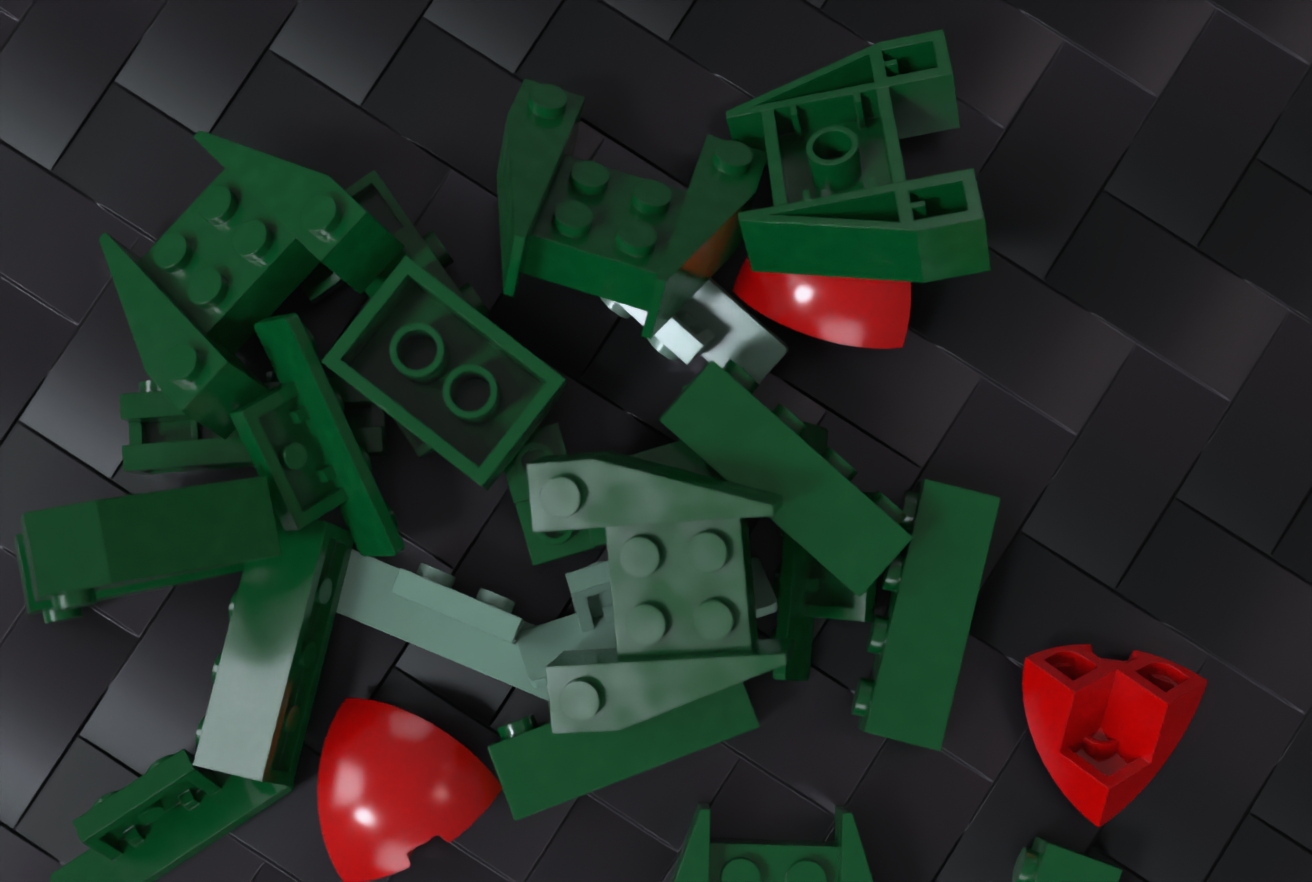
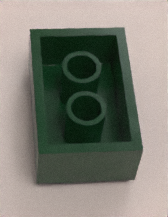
M406 255L321 361L487 491L568 389L565 378Z

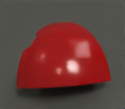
M748 256L744 261L732 291L741 300L764 316L803 334L842 345L874 349L903 348L910 318L911 282L754 272L751 269Z
M1090 644L1065 645L1049 648L1025 657L1022 682L1023 702L1030 733L1051 777L1068 800L1089 821L1099 828L1121 812L1147 786L1167 761L1188 728L1200 704L1208 680L1177 663L1138 650H1134L1127 661L1098 657L1093 653V648Z
M345 698L330 725L319 765L317 787L318 812L324 843L329 857L343 882H365L386 877L410 867L409 857L415 848L427 843L432 837L441 836L446 842L456 839L486 811L503 788L490 770L470 750L434 724L406 710L386 703L361 698Z

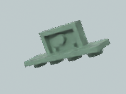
M712 278L651 339L648 338L651 345L658 352L673 361H677L680 358L683 362L689 364L702 355L708 362L714 360L722 368L731 359L739 367L744 368L745 372L758 384L763 381L788 352V346ZM600 297L619 316L626 319L633 316L644 326L647 311Z
M352 549L337 613L549 701L547 685L539 688H533L530 685L516 637L519 631L534 627L535 625L512 615L516 602L483 588L479 589L476 599L453 590L452 587L456 577L441 570L420 563L416 574L373 557H364L358 551Z
M752 557L756 617L758 618L776 612L778 605L760 559ZM609 560L596 562L586 568L565 574L575 614L519 631L516 640L530 685L533 688L547 685L546 666L563 651L617 648Z

